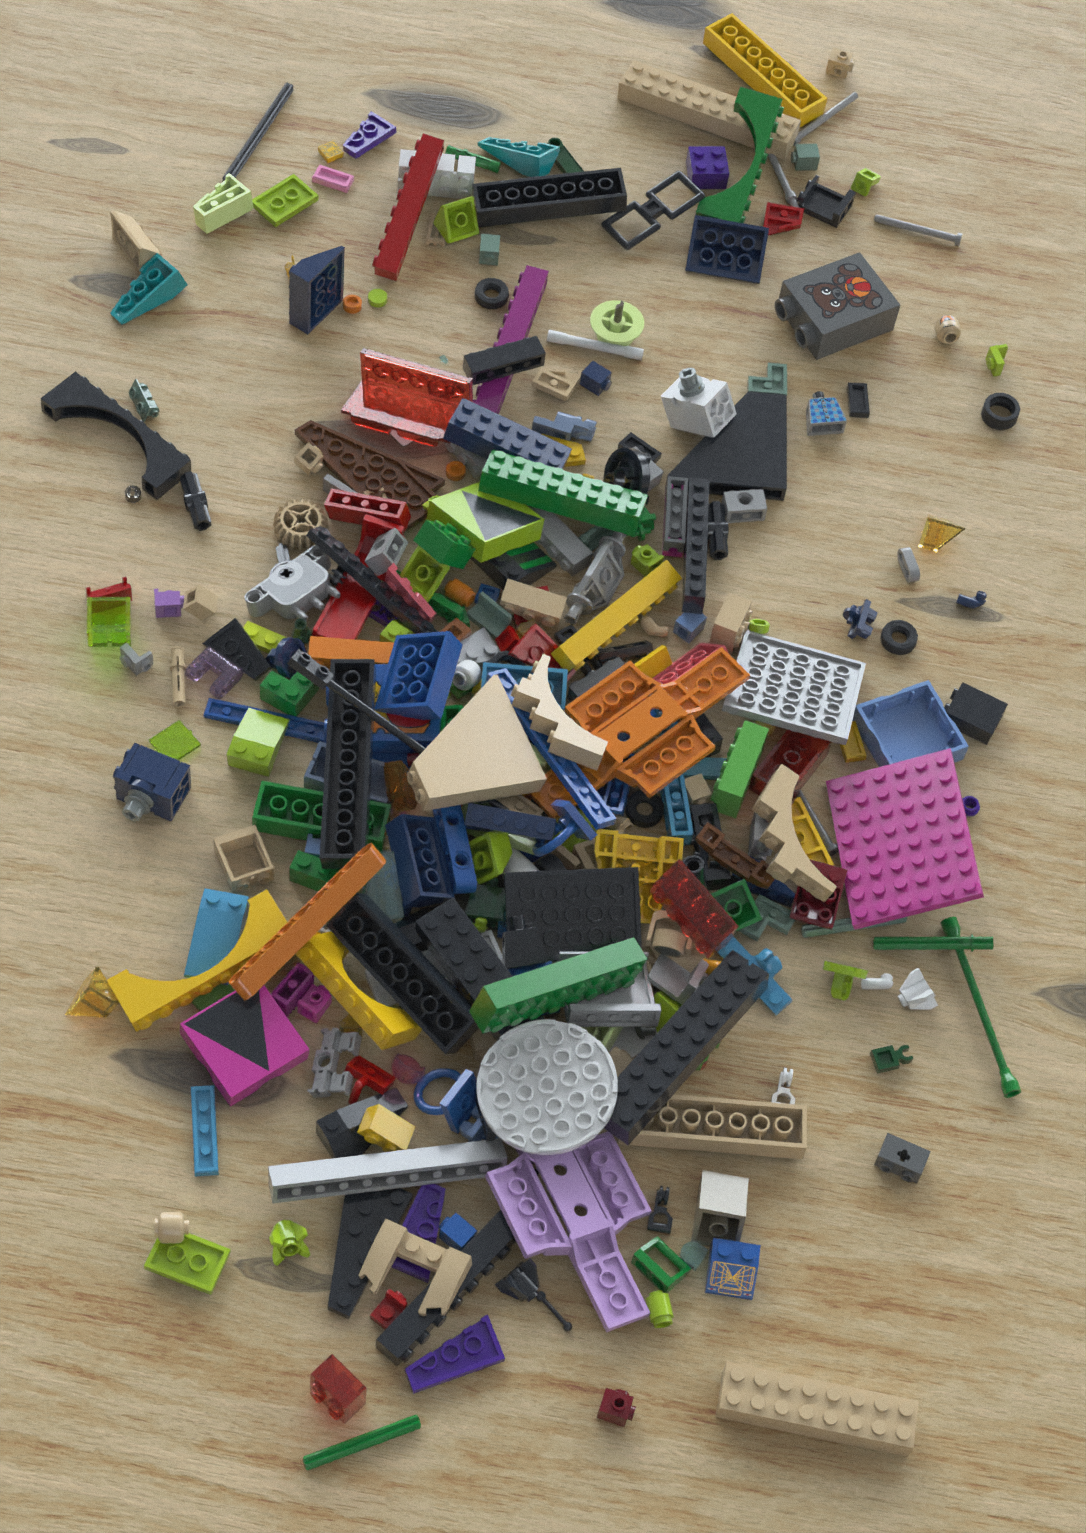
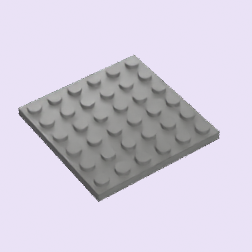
M746 630L737 662L750 674V679L725 697L722 711L833 743L846 745L866 663Z

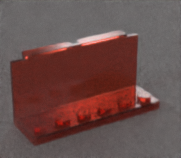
M363 348L360 352L362 381L342 407L341 413L350 415L352 423L388 434L395 430L399 437L436 447L439 441L450 444L451 442L444 440L443 437L448 423L462 398L473 402L472 378Z

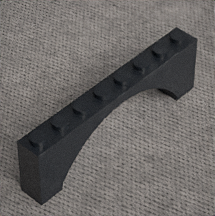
M76 371L40 398L42 412L55 422L66 418L98 419L122 428L135 438L147 460L146 472L142 476V489L156 500L180 482V476L184 475L185 472L191 471V459L187 454H182L171 442L164 440L158 432L151 430L142 420H138L128 409L121 407L115 399L109 398L99 387H95L85 376H81Z

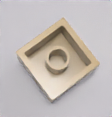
M728 593L714 622L709 643L725 645L729 655H732L735 648L739 649L743 639L742 635L749 628V620L753 613L750 610L752 601Z

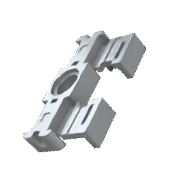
M324 1028L320 1031L324 1035L320 1050H316L312 1071L315 1074L312 1089H307V1091L314 1098L329 1097L331 1095L330 1092H343L346 1096H349L353 1076L349 1071L342 1074L336 1073L339 1053H342V1050L345 1052L348 1050L354 1056H358L362 1037L357 1032L342 1033L338 1028H332V1031ZM330 1058V1063L325 1067H321L322 1061Z

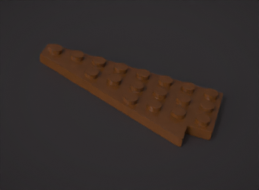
M312 420L295 429V435L305 445L309 442L312 446H316L323 453L322 463L343 484L355 492L364 494V491L369 490L374 492L369 493V495L382 497V494L385 493L387 499L406 502L411 519L405 531L427 518L428 511L423 509L422 504L427 502L429 498L436 496L434 492L445 485V480L435 474Z

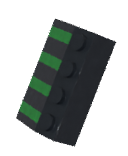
M534 542L520 548L508 550L502 555L482 563L473 556L470 558L503 591L507 579L530 586L557 567V564Z

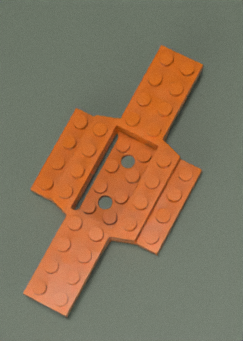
M722 647L675 681L661 684L644 675L631 661H628L565 706V712L577 725L589 733L608 741L597 770L578 763L576 764L596 791L616 777L634 788L638 786L648 798H651L715 750V745L701 732L695 719L748 681L750 674ZM653 709H659L662 711V716L654 718L650 712ZM678 719L680 720L678 724L623 763V759L627 758L631 753L660 734ZM620 733H627L630 738L623 742L617 736ZM550 770L545 774L547 780L541 790L528 793V795L550 818L557 820L560 816L551 807V804L556 799L570 801L574 807L578 804L554 771Z

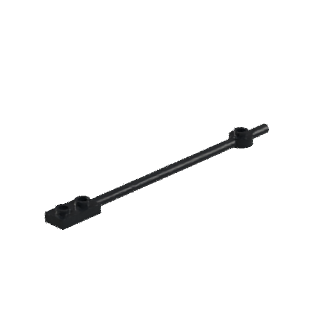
M298 649L287 663L322 690L327 686L418 754H421L426 749L333 681L334 674L327 667L313 660L309 654ZM496 799L477 802L479 804L487 803L494 808L509 810V808Z

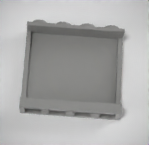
M560 951L558 962L587 952ZM644 952L645 956L648 959V952ZM647 961L642 967L643 970L635 978L634 984L630 987H621L610 994L605 995L603 993L597 995V997L590 1001L585 999L577 1004H569V1007L564 1006L567 1023L580 1027L658 1026L661 1007L660 1004H655L651 983L647 980Z

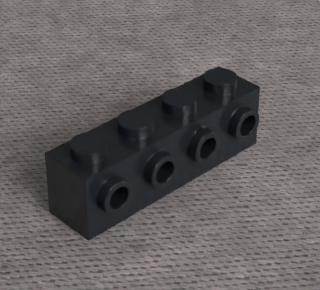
M537 336L527 337L522 340L508 342L504 345L464 355L463 370L471 386L544 366L546 352Z

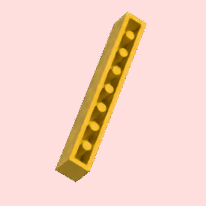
M665 560L561 644L551 655L563 669H568L569 672L574 668L577 671L585 664L583 660L586 657L590 660L599 653L598 647L601 646L604 649L612 642L611 637L613 635L617 638L626 631L625 625L628 624L631 627L639 620L637 616L640 613L643 616L652 609L650 605L653 602L655 605L659 604L666 598L663 595L667 592L670 595L678 588L677 583L682 577L668 560Z

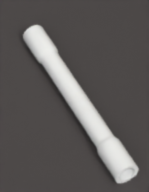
M549 330L547 336L548 342L573 345L641 361L644 349L611 344Z

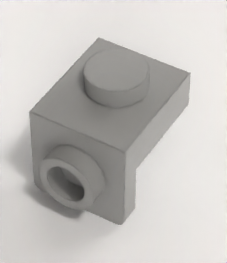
M128 643L120 647L121 663L126 668L129 667L136 676L141 672L148 671L153 665V654L150 651L139 657Z

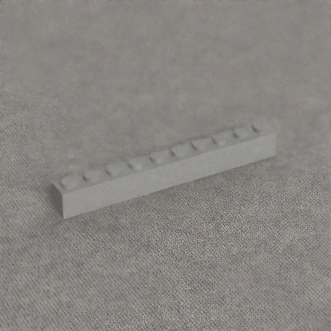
M446 440L445 446L447 450L453 453L459 462L463 463L470 470L472 476L480 481L487 459ZM528 506L545 519L541 538L536 542L547 550L550 557L555 558L564 571L574 576L591 565L593 553L554 513Z
M499 1138L489 1142L482 1140L268 1166V1185L272 1203H282L484 1178L487 1172L507 1166V1155L503 1142Z

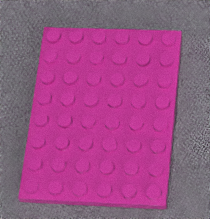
M951 748L826 781L841 866L847 869L845 887L854 930L984 898Z

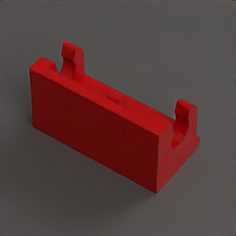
M126 576L122 577V583L95 591H91L90 587L85 588L86 598L92 612L133 601L132 588L130 583H127Z

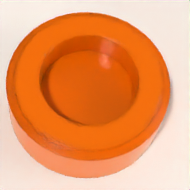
M353 294L344 297V311L350 314L358 313L362 309L361 298Z
M452 461L447 464L446 476L448 479L460 481L465 477L466 467L463 463Z

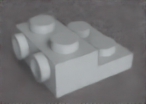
M754 812L750 824L748 855L756 860L766 862V857L771 856L772 849L767 848L765 844L759 841V838L769 823Z

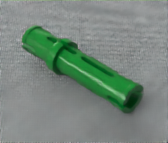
M448 145L445 154L455 155L456 160H459V155L476 157L475 166L497 174L500 170L501 162L474 154L469 152L468 149L462 150Z

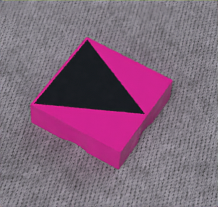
M264 985L247 1000H243L236 991H233L180 1023V1035L195 1057L206 1067L213 1083L230 1107L257 1091L267 1081L283 1075L308 1059V1046Z

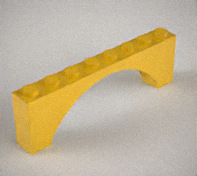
M267 889L247 900L250 906L249 914L240 939L231 952L208 971L187 979L159 981L133 975L125 969L107 980L136 1032L149 1028L154 1021L160 1018L168 1017L175 1009L189 1005L196 997L210 993L217 985L229 982L232 976L287 923Z

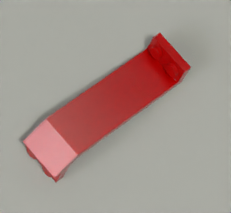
M366 514L363 518L361 538L354 555L368 567L365 559L377 537L393 528H396L403 536L404 526ZM345 571L343 575L347 578H342L341 580L344 583H338L336 586L340 597H330L313 628L312 636L356 640L377 599ZM385 572V573H383V574H381V575H379V576H377V577H378L380 580L385 581V577H386V573H387V572Z

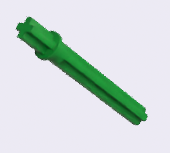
M973 934L960 937H874L873 947L875 950H971L973 952L974 950H993L994 942L993 936H973Z

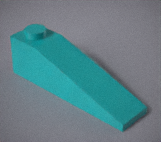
M488 137L478 142L480 148L519 173L529 177L548 175L560 151L558 146L546 143H538L537 146L527 145L528 141L511 143L509 139Z
M158 253L139 270L141 274L136 280H132L128 293L121 296L110 312L120 324L123 325L173 299L188 286L180 272Z

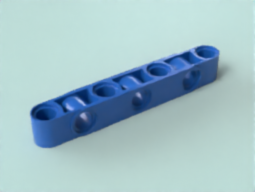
M461 805L432 809L453 893H475L477 879Z

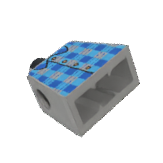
M822 391L815 392L812 395L813 399L808 400L806 408L807 436L844 433L847 419L835 397L825 398Z

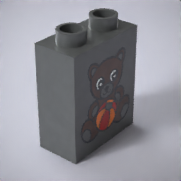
M860 252L784 280L779 299L775 301V311L778 318L783 322H789L794 329L798 345L801 348H808L816 360L893 331L900 309V303Z

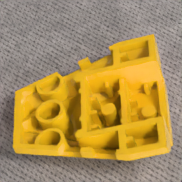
M596 830L594 854L598 869L638 867L641 923L651 924L653 913L661 910L669 886H671L676 870L681 864L684 838L667 836L655 838L619 834L618 831Z

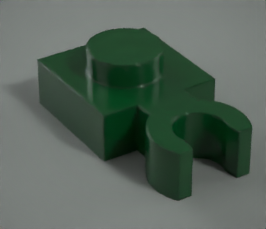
M893 1045L871 1050L870 1056L877 1074L899 1069V1062L902 1064L911 1063L913 1056L906 1057L903 1055L904 1052H908L909 1045H902L896 1051Z

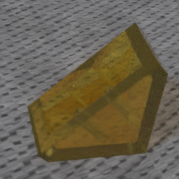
M928 514L918 547L938 552L940 548L966 528L947 519Z
M95 967L83 981L65 1015L108 1017L119 1004L117 997L99 967Z

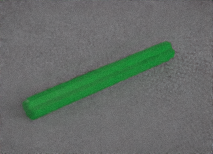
M413 1415L305 1455L303 1457L304 1467L306 1470H311L421 1428L418 1415Z

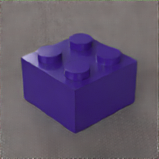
M689 146L686 158L688 178L699 189H727L729 168L725 146Z

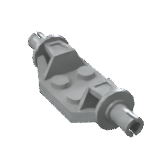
M614 531L611 537L604 536L599 540V547L593 553L594 560L581 582L577 583L572 593L567 596L566 603L570 608L564 617L567 623L575 625L580 615H589L593 610L608 605L624 577L622 557L626 549L622 541L627 534Z

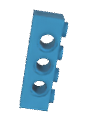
M683 773L661 789L660 796L664 804L663 815L667 837L684 838L683 846L691 843L693 828Z

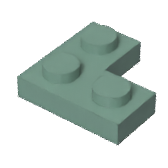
M768 363L767 377L748 376L747 392L787 395V364Z
M759 894L755 904L763 920L738 930L758 942L767 925L788 935L796 920L790 919V910Z

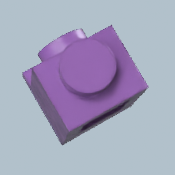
M154 589L156 618L181 617L184 595L180 596V591L167 590L165 592H158V589Z

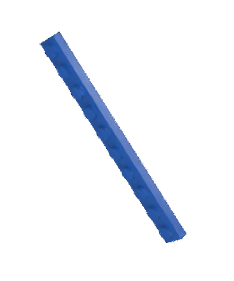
M505 668L488 673L487 681L493 675H498L512 704L514 697L511 696V693L517 682ZM513 706L524 732L594 828L598 830L614 825L617 818L578 765L571 760L548 752L551 744L547 742L549 736L530 729L532 720L529 719L530 713Z

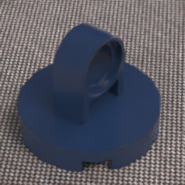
M287 637L283 638L276 648L270 650L266 660L272 668L277 669L281 676L290 680L297 671L287 663L298 649L307 653V650L300 639Z

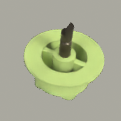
M612 300L599 304L592 311L590 324L596 333L598 341L629 346L642 333L644 318L641 312L630 303Z

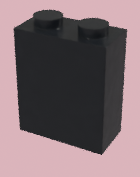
M962 682L959 689L955 688L950 696L952 702L951 704L946 703L944 709L961 733L987 745L1008 704Z

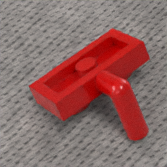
M355 1056L346 1065L344 1072L349 1071L353 1078L357 1080L351 1091L348 1103L351 1105L358 1102L365 1085L383 1095L394 1084L396 1077L362 1056Z

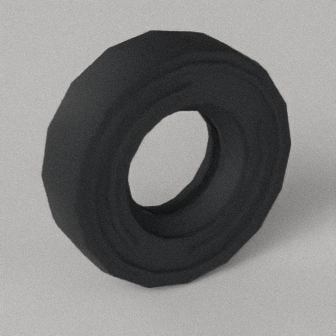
M483 279L475 288V300L486 309L502 308L509 298V289L506 283L500 279ZM486 290H495L499 293V296L490 298L484 293Z
M892 620L882 629L880 639L883 647L890 653L906 655L915 648L918 634L913 625L907 621ZM901 632L905 634L907 640L904 643H898L892 639V634Z
M641 790L629 797L626 802L625 813L633 825L649 828L661 821L664 814V804L657 794L648 798ZM640 803L650 804L653 812L650 815H642L637 811V806Z

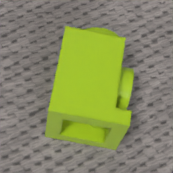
M648 544L643 547L638 545L632 551L630 564L646 577L663 563L664 556L662 554L659 555Z

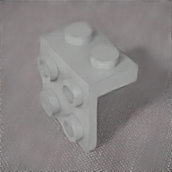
M660 954L649 972L647 980L653 986L669 995L673 1000L683 1005L706 979L708 974L705 971L709 964L701 959L690 973L666 955Z

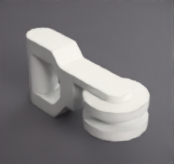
M784 1067L783 1072L781 1071L777 1092L772 1095V1103H780L776 1101L777 1097L782 1095L790 1100L789 1104H795V1098L790 1093V1089L781 1087V1085L784 1086L785 1082L787 1087H790L793 1069L787 1072V1068Z

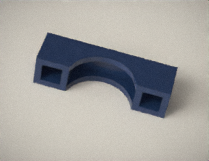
M469 803L464 825L466 829L512 834L531 841L547 844L555 837L557 821L553 818Z

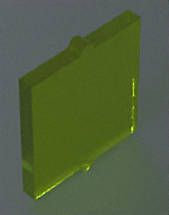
M180 720L149 739V742L157 752L176 760L182 759L201 746V743L193 736L192 730H188Z

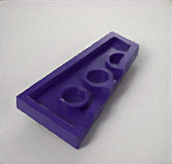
M436 1184L421 1185L402 1226L406 1227L409 1233L436 1244L446 1189ZM397 1256L392 1268L426 1283L429 1282L430 1270Z
M488 1314L474 1325L464 1329L462 1333L453 1339L444 1342L441 1347L433 1352H429L405 1368V1374L413 1394L505 1361V1356Z

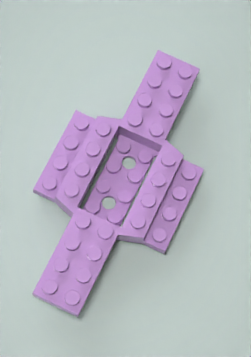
M610 1132L599 1134L587 1144L562 1154L537 1155L516 1149L519 1155L518 1158L507 1166L486 1173L485 1178L524 1258L527 1259L541 1253L544 1256L568 1255L606 1332L647 1318L650 1315V1311L619 1252L615 1235L623 1230L629 1222L650 1215L651 1209ZM534 1163L556 1205L557 1211L566 1225L567 1231L570 1233L569 1237L532 1166ZM554 1166H563L566 1169V1174L563 1176L557 1175L554 1172ZM574 1207H584L587 1215L578 1216L574 1212Z

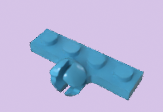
M732 935L716 949V952L724 960L734 950L749 960V966L754 963L769 973L768 988L759 998L775 1015H778L792 1002V998L773 979L782 969L780 959L774 956L773 952L768 948L763 949L758 955L752 956Z

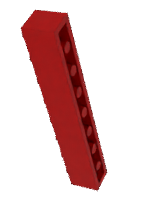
M424 133L421 140L417 139L414 148L416 150L415 156H411L408 165L410 167L409 173L405 172L402 183H404V187L398 191L396 198L398 200L397 206L393 205L390 214L392 220L386 224L384 231L386 233L385 239L380 240L378 247L380 253L378 256L375 255L372 267H375V275L397 281L444 151L445 140Z

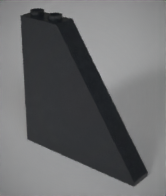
M747 392L735 404L736 415L714 438L705 436L667 475V479L668 476L688 478V482L689 478L708 479L709 494L723 495L724 492L763 489L765 499L784 501L787 490V395Z

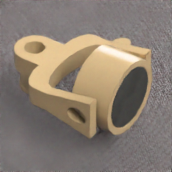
M673 897L669 903L668 911L658 910L653 913L646 945L651 946L654 952L673 958L683 957L685 949L688 955L699 952L700 944L698 943V934L695 932L697 923L694 918L686 915L687 901L684 897ZM660 921L681 923L690 929L689 937L687 938L684 934L670 929L655 930L656 923Z

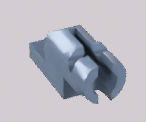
M558 412L554 421L535 416L532 430L539 434L571 441L572 437L591 442L596 431L597 422L590 419L583 422L580 416L576 417Z

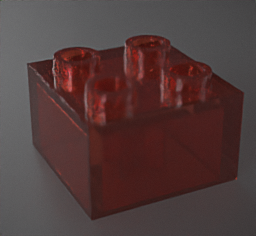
M333 1354L310 1374V1395L317 1403L320 1404L322 1402L328 1408L327 1411L334 1420H340L345 1424L366 1404L367 1388Z

